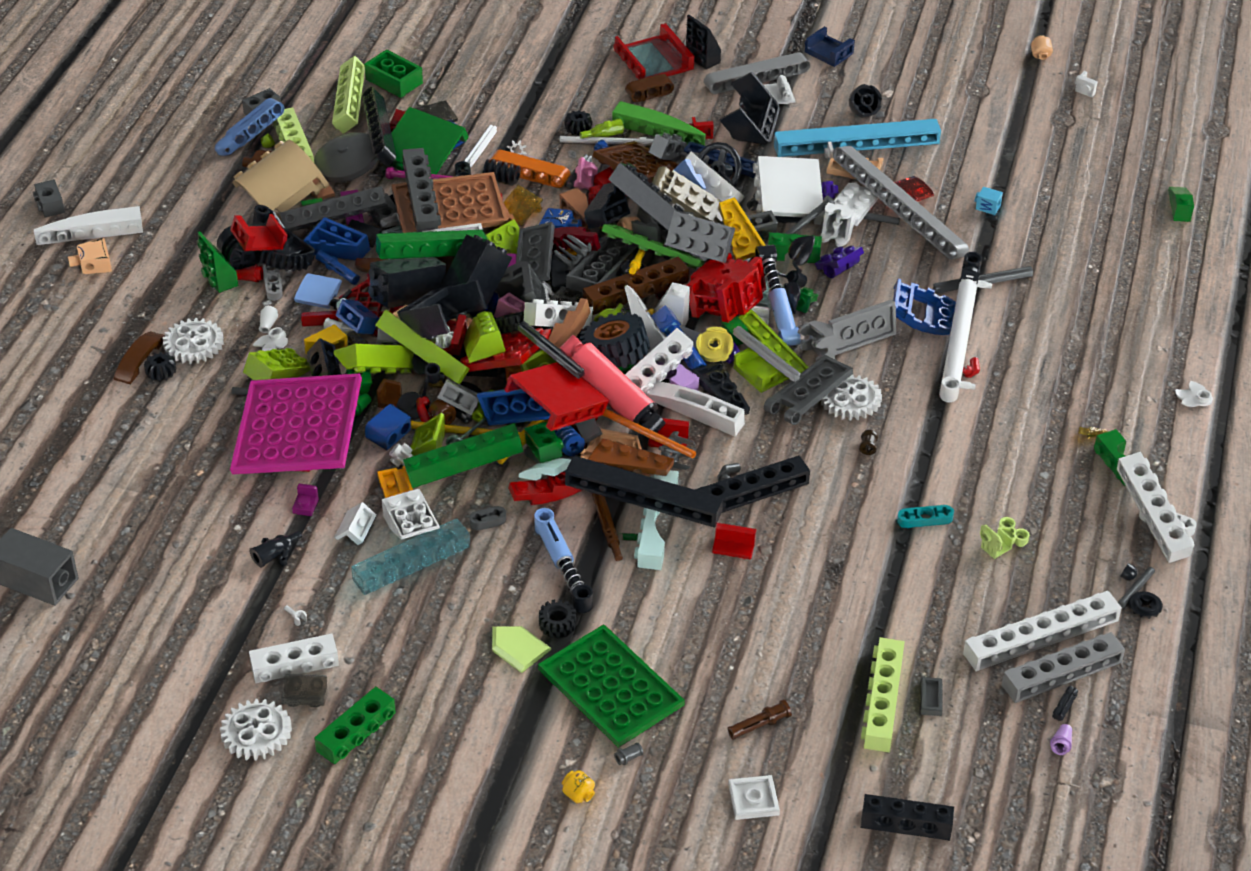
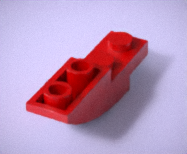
M561 472L556 476L547 475L546 479L537 481L510 482L508 486L514 501L529 500L531 505L561 500L582 491L581 489L565 485V472Z

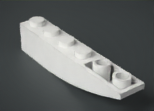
M140 206L86 213L34 229L36 245L143 233Z
M657 381L653 389L646 394L659 405L736 437L745 424L744 409L694 389Z

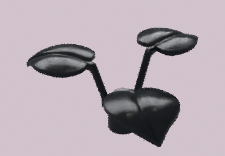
M812 235L795 239L789 247L788 255L793 259L792 264L796 270L789 271L787 275L780 272L777 273V275L787 278L789 282L785 283L784 287L781 288L786 290L792 314H796V307L800 298V288L804 287L807 283L806 275L801 273L802 270L797 265L802 266L808 261L815 242V237Z
M415 353L412 359V367L416 373L426 375L423 393L420 396L416 392H406L399 398L397 408L410 416L411 420L420 418L417 413L416 400L426 395L428 384H436L440 380L444 384L446 382L444 375L440 373L438 364L428 363ZM465 381L461 382V385L470 390L482 393V390L474 384ZM430 405L425 406L426 409H427V412H428V410H429Z

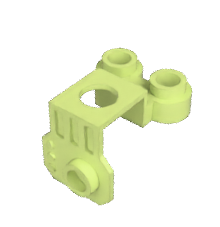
M1003 517L1000 519L997 533L987 525L981 526V548L996 559L1011 550L1013 544L1018 547L1025 546L1029 541L1030 534L1025 529H1015L1016 523L1014 519Z

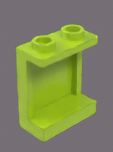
M747 348L734 355L733 369L760 393L789 379L751 348Z

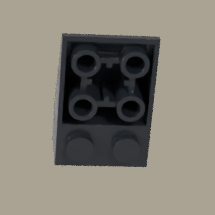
M688 14L686 47L694 55V61L704 69H709L721 63V48L711 30Z

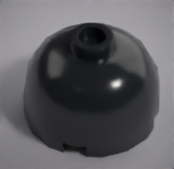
M862 84L856 87L848 100L851 111L861 118L875 115L882 106V96L879 90L872 85Z

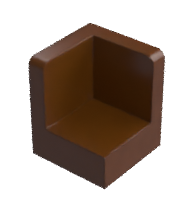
M387 379L382 380L377 389L378 408L384 409L390 403L397 407L398 400L402 396L400 382Z

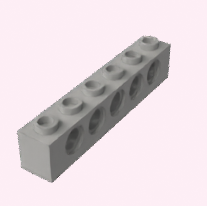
M1112 632L1104 635L1101 634L1091 640L1082 641L1072 647L1063 648L1056 653L1047 654L1040 659L1028 661L1024 665L1008 669L1004 672L1002 687L1014 703L1122 663L1125 648Z

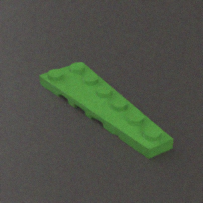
M603 225L602 231L606 232V236L610 238L623 239L622 242L629 245L635 243L639 245V249L645 251L651 249L655 251V255L661 257L667 255L672 259L679 256L683 262L687 263L686 266L692 269L704 265L705 261L701 258L676 248L664 247V244L659 241H648V237L644 235H632L633 231L619 225Z

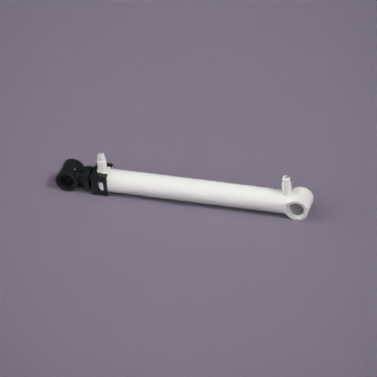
M977 252L966 253L963 260L939 393L940 398L945 402L956 401L960 388L975 389V384L961 381L977 287L984 289L992 288V283L979 280L982 256Z

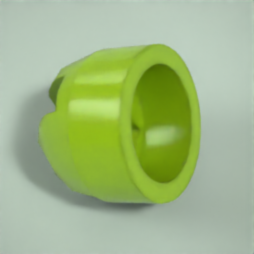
M267 133L261 138V144L264 148H271L275 145L270 134Z

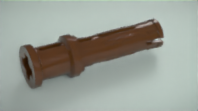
M784 699L780 700L779 704L772 707L767 706L761 713L727 727L729 736L734 740L766 724L774 725L777 720L791 717V709Z

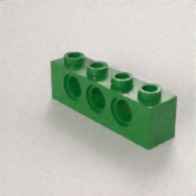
M375 686L314 737L316 752L334 765L341 759H344L351 750L361 745L365 738L371 733H375L385 721L390 720L396 713L395 699Z

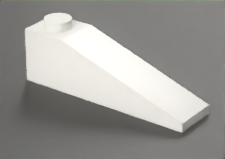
M626 285L625 291L631 315L635 313L638 317L642 318L650 343V349H648V353H650L667 336L658 326H655L656 323L652 319L649 312L646 313L647 307L634 289Z

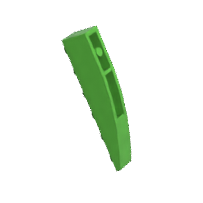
M622 101L618 103L612 112V121L621 119L625 129L652 136L656 134L663 135V133L676 134L682 137L681 140L687 144L691 141L705 146V133L667 114Z

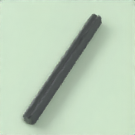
M1031 266L982 274L979 275V280L988 283H998L1033 276V269ZM960 279L934 283L933 289L936 294L958 290Z

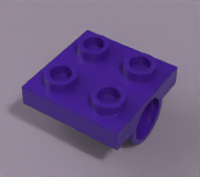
M854 245L846 248L840 246L833 249V253L821 256V260L816 262L815 265L817 270L823 269L827 277L834 278L860 262V255L864 254L862 247H854Z

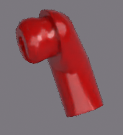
M973 357L970 359V366L967 365V368L963 367L962 373L964 377L971 378L980 372L979 359Z
M427 396L419 397L416 400L417 413L421 422L431 420L425 407L430 404Z

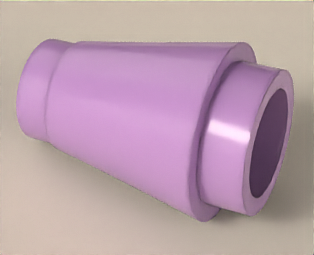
M1062 724L1050 741V746L1054 753L1065 755L1072 748V728L1067 724Z

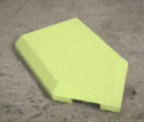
M492 626V651L521 673L551 651V647L522 626Z

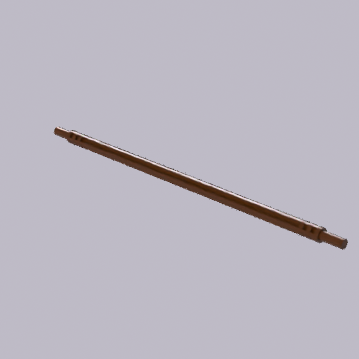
M576 424L571 425L580 434ZM585 443L583 450L588 447L587 443ZM591 493L608 546L612 549L615 561H621L623 557L619 548L620 541L605 497Z

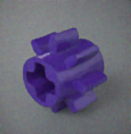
M833 181L821 182L823 200L827 195L835 199V195L839 193L838 185H834Z

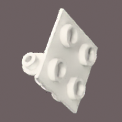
M780 75L777 78L776 84L764 85L778 104L796 102L785 76Z

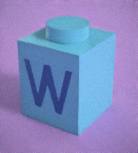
M983 186L980 193L977 192L974 202H977L976 210L995 215L1001 206L1003 192Z

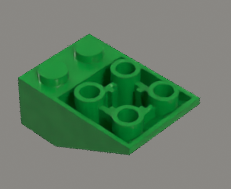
M200 231L197 232L199 239L197 240V245L201 253L199 254V259L203 266L201 268L203 277L208 278L211 287H215L218 293L239 286L235 269Z

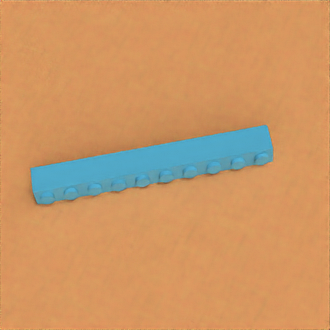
M937 119L778 131L774 133V148L777 157L822 154L824 149L827 148L828 142L832 143L833 149L836 147L852 146L857 151L940 144L941 128Z

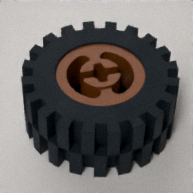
M619 312L614 316L609 314L606 318L602 316L598 318L599 321H592L590 323L591 326H586L584 331L580 333V341L583 345L592 343L617 368L622 367L623 369L628 364H635L637 359L642 360L644 358L643 355H647L648 349H650L644 322L635 313L631 315V313L626 312L623 315L622 312Z

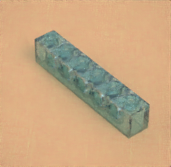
M456 518L441 525L439 529L423 533L351 566L352 579L364 595L374 592L381 587L394 583L407 575H411L420 569L470 547L469 532Z

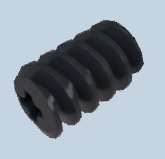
M487 159L482 173L494 172L497 182L513 186L520 178L521 166L518 165L515 169L514 164H511L508 168L507 162L502 166V161L500 160L496 165L495 159H492L491 163Z

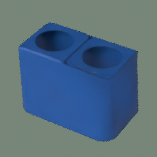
M390 403L368 421L365 426V437L383 449L389 450L411 431V417Z

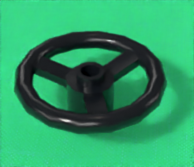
M715 142L707 145L700 151L697 157L703 161L710 151L720 149L718 161L713 162L710 168L735 188L742 171L739 154L735 148L727 143ZM727 152L731 154L735 163V172L732 180L729 177L733 174V167L730 163L725 162Z

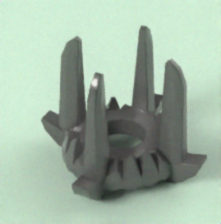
M567 235L577 246L566 239L562 240L577 253L576 256L560 246L559 249L572 261L557 250H554V253L569 267L567 271H572L587 256V253L591 252L592 248L590 242L587 246L574 236Z
M678 431L670 434L668 438L679 444L684 443L695 446L692 440L677 436ZM665 445L659 446L661 455L674 458L672 468L683 470L690 468V466L677 463L679 456H688Z

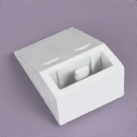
M420 489L382 499L383 517L390 530L401 540L440 528Z

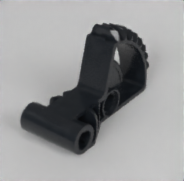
M265 205L255 206L251 226H266L269 214H273L287 233V241L282 250H261L260 264H266V267L271 266L273 269H283L286 272L288 270L293 272L295 270H307L314 260L315 249L285 228L275 212Z

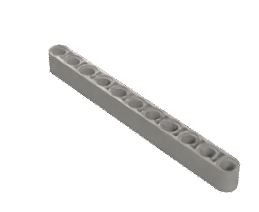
M852 146L836 147L833 150V158L840 166L951 260L963 258L969 252L968 245L856 149Z

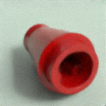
M253 265L236 270L238 280L259 282L264 277L262 266Z

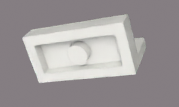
M363 502L347 511L334 538L339 540L347 535L357 545L363 543L376 514Z

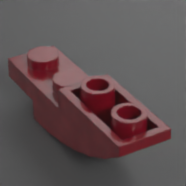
M560 227L554 229L552 251L562 252L559 246L565 250L567 248L572 249L562 239H566L577 246L567 235L574 236L587 246L590 242L591 251H598L601 247L597 232H586L585 227Z

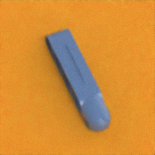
M266 99L226 132V135L215 144L217 154L220 156L230 155L239 147L244 146L284 113V105L275 99Z

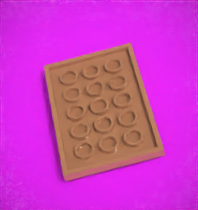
M494 172L433 179L432 191L436 193V201L434 203H438L439 213L437 215L441 217V226H438V229L481 223L482 228H488L508 223ZM407 182L392 184V193L402 232H416Z

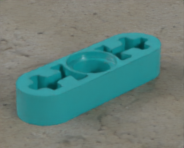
M949 505L904 508L898 512L897 523L903 528L950 524L953 521L954 509ZM927 514L930 516V518L925 519L922 518L921 515Z

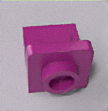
M299 483L297 486L298 495L292 507L293 514L312 516L319 500L317 486Z

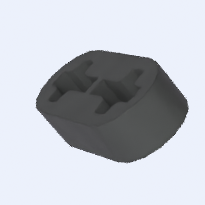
M494 506L472 512L469 517L470 527L474 530H484L500 526L506 522V510L501 506Z

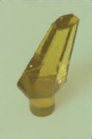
M1079 426L1078 434L1087 435V438H1093L1108 432V430Z

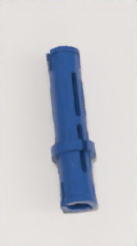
M324 250L317 252L316 260L323 263L328 270H333L352 285H356L359 282L360 276L341 264L336 257L328 255Z

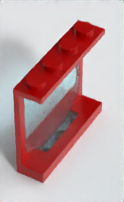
M666 23L660 25L659 36L629 44H624L618 36H615L614 51L619 54L622 61L628 65V68L633 71L635 77L639 80L660 74H665L668 77L694 70V55Z

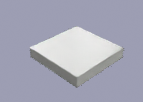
M772 775L728 779L735 820L779 816L780 809Z

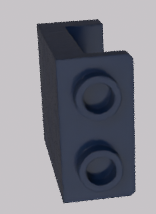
M824 26L806 38L804 43L805 53L835 67L854 54L855 40L849 38L842 43L828 36L827 27Z

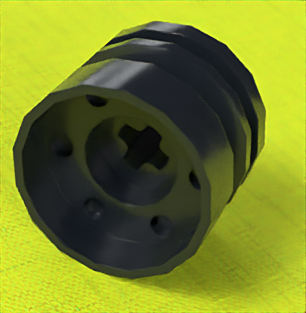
M231 226L224 229L217 239V248L235 270L257 265L261 250L244 251L230 231Z

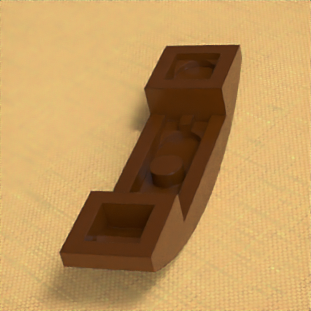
M150 331L140 336L123 356L115 372L114 380L131 385L140 374L139 367L147 356H149L153 349L159 350L163 345V337L165 335Z

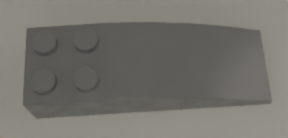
M609 238L600 243L601 247L598 251H592L567 275L565 294L575 299H583V288L619 277L622 264L627 260L632 261L635 259L639 251V245L635 243L632 245L626 244L620 238Z

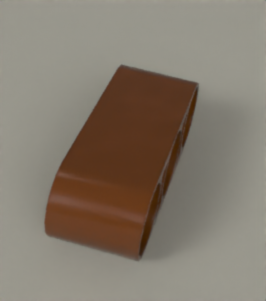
M665 74L632 81L625 87L626 93L633 102L665 96L674 90V84Z

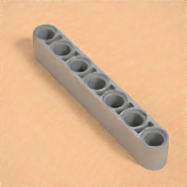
M797 52L709 73L704 78V84L711 93L718 94L734 90L731 83L750 72H753L760 82L764 83L776 80L780 75L789 77L805 73L810 68V62L802 53Z

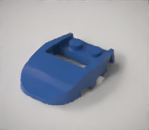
M898 279L894 285L893 296L896 306V318L913 329L935 335H949L956 301L945 295L940 297L934 294V289H921L915 283H911L909 286L902 283L901 279ZM913 299L926 304L923 321L915 318V314L911 313Z

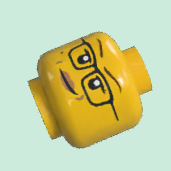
M581 770L570 771L561 783L563 785V793L576 804L583 801L588 802L595 794L593 791L594 781Z

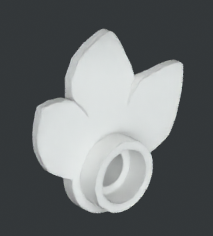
M280 327L271 329L268 335H264L255 341L253 346L263 347L262 351H270L272 349L284 348L288 343V339L286 338L285 331Z
M1190 381L1189 389L1175 390L1177 397L1182 400L1181 404L1187 407L1208 406L1213 400L1211 392L1206 390L1203 385L1194 381Z

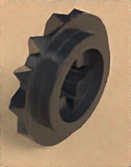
M1142 591L1131 596L1129 608L1133 609V614H1140V618L1146 616L1150 619L1152 616L1157 617L1162 612L1163 604L1161 599L1155 594Z

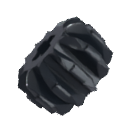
M572 111L567 113L564 125L568 133L579 136L580 132L588 131L592 128V118L585 111Z
M153 353V356H147V360L144 361L145 374L152 381H167L168 377L172 378L173 374L176 373L175 359L169 353Z

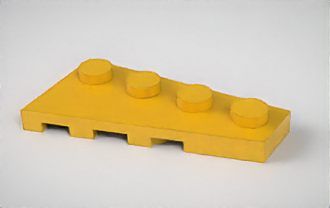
M735 197L719 202L718 207L723 224L735 228L730 246L734 260H746L754 257L756 247L766 246Z

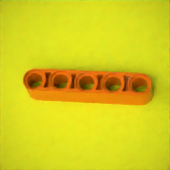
M500 149L489 160L491 163L492 159H495L496 165L500 160L502 161V166L507 162L508 168L511 164H514L515 169L519 165L521 166L520 178L555 188H562L571 175L569 169L564 166Z

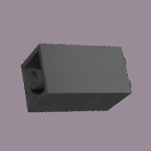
M10 528L0 538V585L56 606L79 579L72 550L14 528Z

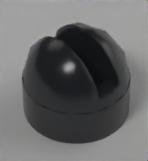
M1128 563L1120 577L1125 580H1133L1137 576V569Z

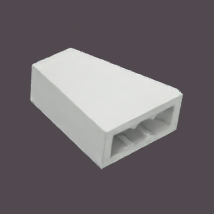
M672 283L654 308V311L657 312L666 305L673 311L681 326L685 327L689 318L690 287Z

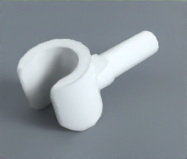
M288 605L284 607V610L294 617L295 625H301L299 618L307 621L305 611H294Z

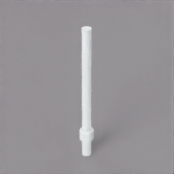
M560 136V143L596 144L598 141L604 140L607 144L620 145L635 141L646 147V145L651 146L654 139H646V137H640L639 139L587 137L581 139L577 136Z

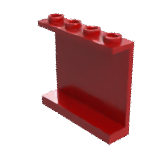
M558 362L510 375L504 390L508 393L522 389L549 412L550 417L546 427L550 431L602 416L609 402L608 398L583 377L576 378Z

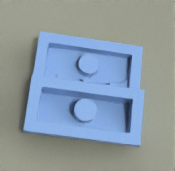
M307 273L298 288L294 300L297 303L330 309L329 303L334 297H337L342 281L340 279Z

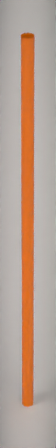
M518 366L503 367L513 373L522 372ZM605 409L603 416L692 459L696 456V451Z

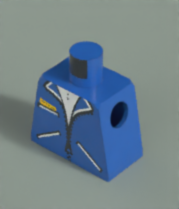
M548 208L540 224L552 222L555 228L582 227L581 219H574L572 211Z

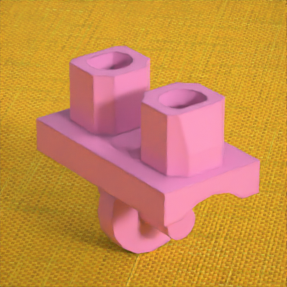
M583 157L579 158L578 166L575 168L577 180L574 181L575 188L589 190L593 186L594 176L598 172L595 163L587 162Z

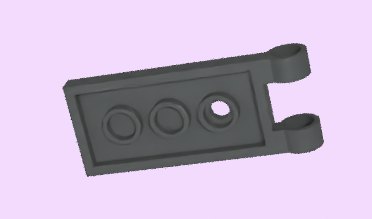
M824 355L802 372L799 380L796 382L791 381L774 396L769 397L764 403V410L774 415L778 413L783 404L789 407L785 412L784 420L792 425H796L806 411L853 374V368Z

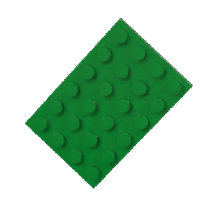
M604 624L538 664V670L618 748L685 706V700Z

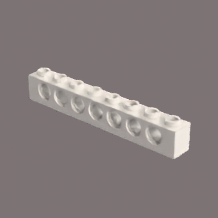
M1109 591L1097 593L1091 597L1079 599L1074 603L1062 605L1057 609L1042 612L1034 617L1025 618L1022 621L1008 624L996 630H990L985 634L970 637L965 640L963 655L974 670L979 671L1119 621L1122 607Z

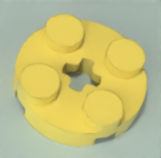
M709 327L706 329V332L700 333L696 340V347L703 360L719 362L726 361L733 351L734 343L731 334L722 327ZM717 341V347L710 346V344H714Z

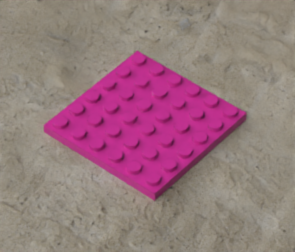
M360 373L250 381L230 467L232 475L345 468L362 381Z

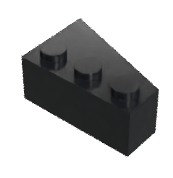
M613 183L604 184L584 212L588 229L602 227L604 224L613 223L631 214L625 193Z

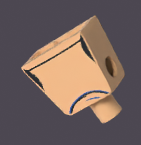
M104 237L79 244L77 246L78 255L68 256L70 267L81 265L83 274L112 272Z

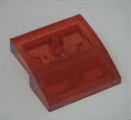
M916 176L894 182L917 202L934 196L931 188Z

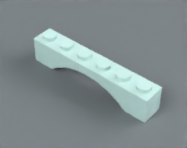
M670 470L667 476L654 475L650 477L678 485L679 471ZM644 508L643 516L646 517L641 519L640 530L643 531L638 533L637 544L640 545L635 547L634 559H638L637 567L662 570L665 542L660 537L655 526L656 518L660 512Z

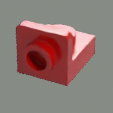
M692 117V122L689 125L705 133V139H713V121L696 122L695 117Z

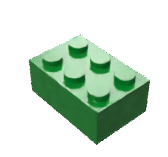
M387 49L364 63L365 80L400 98L423 84L422 67Z

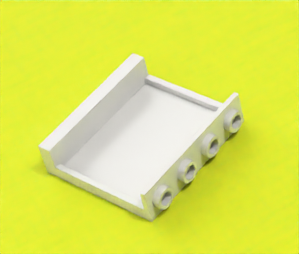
M758 156L757 162L753 164V173H756L754 187H757L755 200L758 201L756 213L772 210L774 216L805 217L823 203L819 159ZM824 211L813 219L814 224L821 225Z

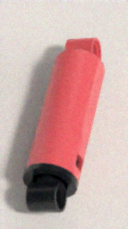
M572 335L559 347L562 352L584 368L585 374L582 377L609 399L608 405L616 414L656 433L666 425L665 421L656 413L658 405L592 343L583 345L576 336Z

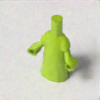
M621 119L604 121V123L595 125L591 130L580 132L579 135L581 139L587 137H610L623 134L624 125Z

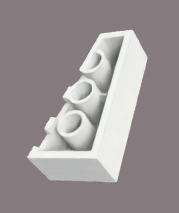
M690 152L685 158L690 159L695 174H701L706 187L705 191L721 201L735 197L737 202L740 203L745 196L694 153Z

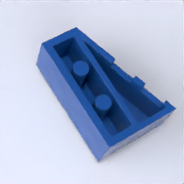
M325 217L304 239V242L315 249L314 255L318 251L324 250L328 255L336 258L356 260V258H363L370 251L369 240L366 234Z

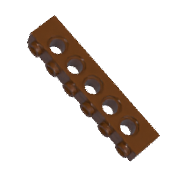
M678 256L639 269L633 275L628 273L583 288V299L588 300L589 307H593L592 314L595 315L605 309L615 308L619 304H627L626 285L634 289L639 298L642 299L668 290L672 283L682 285L688 283L689 268Z

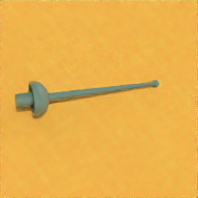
M486 417L461 437L458 435L449 436L446 439V445L464 440L486 420Z

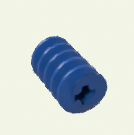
M571 425L554 430L556 436L562 439L563 449L561 450L565 455L575 456L583 450L585 441Z

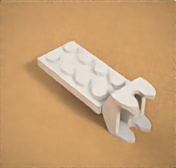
M848 183L834 200L835 204L828 202L825 206L821 233L822 242L835 239L837 247L846 245L850 240L854 225L858 226L879 198L866 187L859 186L857 183Z

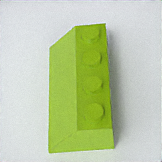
M484 311L477 314V317L473 318L467 329L463 346L469 363L506 351L492 312Z
M353 344L334 350V355L347 370H354V373L370 370V373L385 371V374H392L400 371V374H410L411 370H414L412 367L414 352L405 346Z

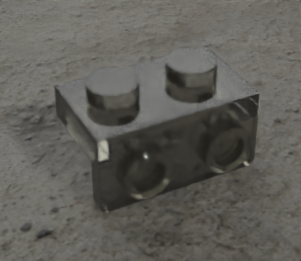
M285 674L281 704L290 707L309 705L310 707L324 706L328 695L326 675Z

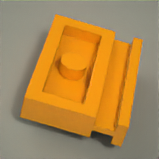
M405 466L398 470L397 468L377 471L384 498L413 490Z

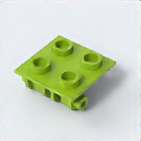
M515 219L486 234L487 240L493 242L495 246L507 250V254H517L520 228Z

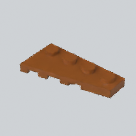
M603 438L588 458V460L623 468L627 471L637 469L641 473L667 476L674 465V458Z

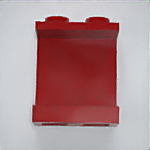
M269 214L266 226H248L241 215H234L230 231L244 251L282 250L287 241V233L273 214Z

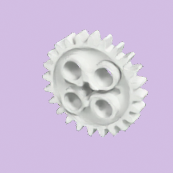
M197 318L194 321L187 319V322L181 320L180 325L174 323V328L169 327V332H165V337H163L165 352L173 356L176 362L181 359L182 364L186 361H189V364L196 361L198 364L201 359L206 362V357L213 358V354H219L218 350H222V345H224L221 328L217 327L216 323L212 324L211 320L205 322L204 318L201 321H198Z
M852 374L821 399V405H824V410H828V414L834 413V417L840 415L842 420L845 417H848L850 421L852 417L859 420V416L866 418L867 414L872 416L873 411H878V407H881L882 394L881 389H878V384L874 385L873 380L868 382L867 377L861 379V375H859L857 378H854Z
M255 699L253 704L247 700L245 706L238 703L239 709L231 708V714H225L226 720L221 721V740L224 742L225 749L229 748L230 754L236 752L237 758L245 755V760L253 756L256 761L259 755L266 759L267 753L274 756V750L281 751V745H287V739L291 738L290 732L292 727L287 710L282 711V705L275 707L274 701L268 705L266 699L262 703Z

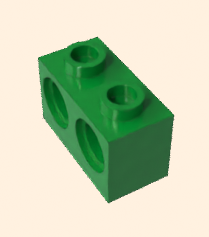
M546 422L524 428L526 445L540 463L562 457V439L556 436L554 430L550 431L546 427Z

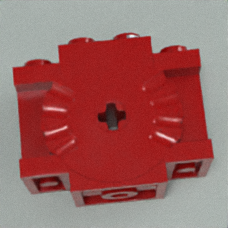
M728 253L726 263L716 260L707 261L690 276L691 280L686 285L690 287L689 303L692 317L699 318L707 311L709 314L721 316L722 322L727 323L738 314L745 315L763 299V292L767 290L762 258L754 257L749 262L742 259L734 260L731 253Z

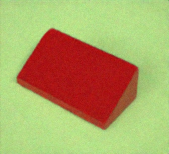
M338 310L303 312L301 314L302 327L324 325L326 318L339 321V318L336 316Z

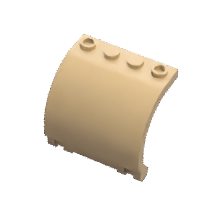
M291 140L277 143L274 146V151L271 153L269 150L261 156L262 160L258 163L253 161L247 166L248 170L244 173L242 171L234 176L235 180L232 182L236 188L242 187L258 205H265L271 210L277 209L279 212L277 216L280 221V212L289 210L311 192L316 196L320 193L321 189L329 186L328 181L314 162ZM315 178L319 180V183L316 185L312 182Z

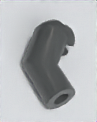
M740 464L724 465L717 476L718 481L730 478L729 475L732 473L740 472Z

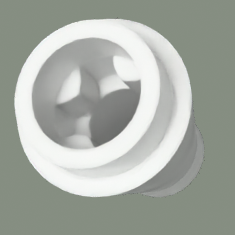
M265 306L261 310L260 332L268 333L278 318L276 308Z

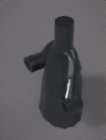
M296 531L289 536L277 535L273 539L263 538L261 545L250 548V556L262 568L282 554L279 557V563L282 566H286L288 553L292 549V543L302 538V534L300 531Z

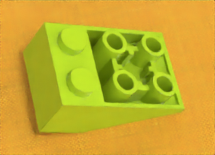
M291 348L272 349L270 351L259 350L257 352H249L243 373L252 380L298 378L310 371V366L306 358L299 356Z

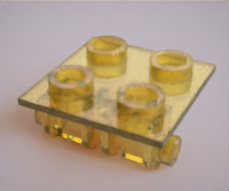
M517 185L503 203L509 214L513 215L516 223L522 226L533 212L540 213L542 211L540 203L543 199Z

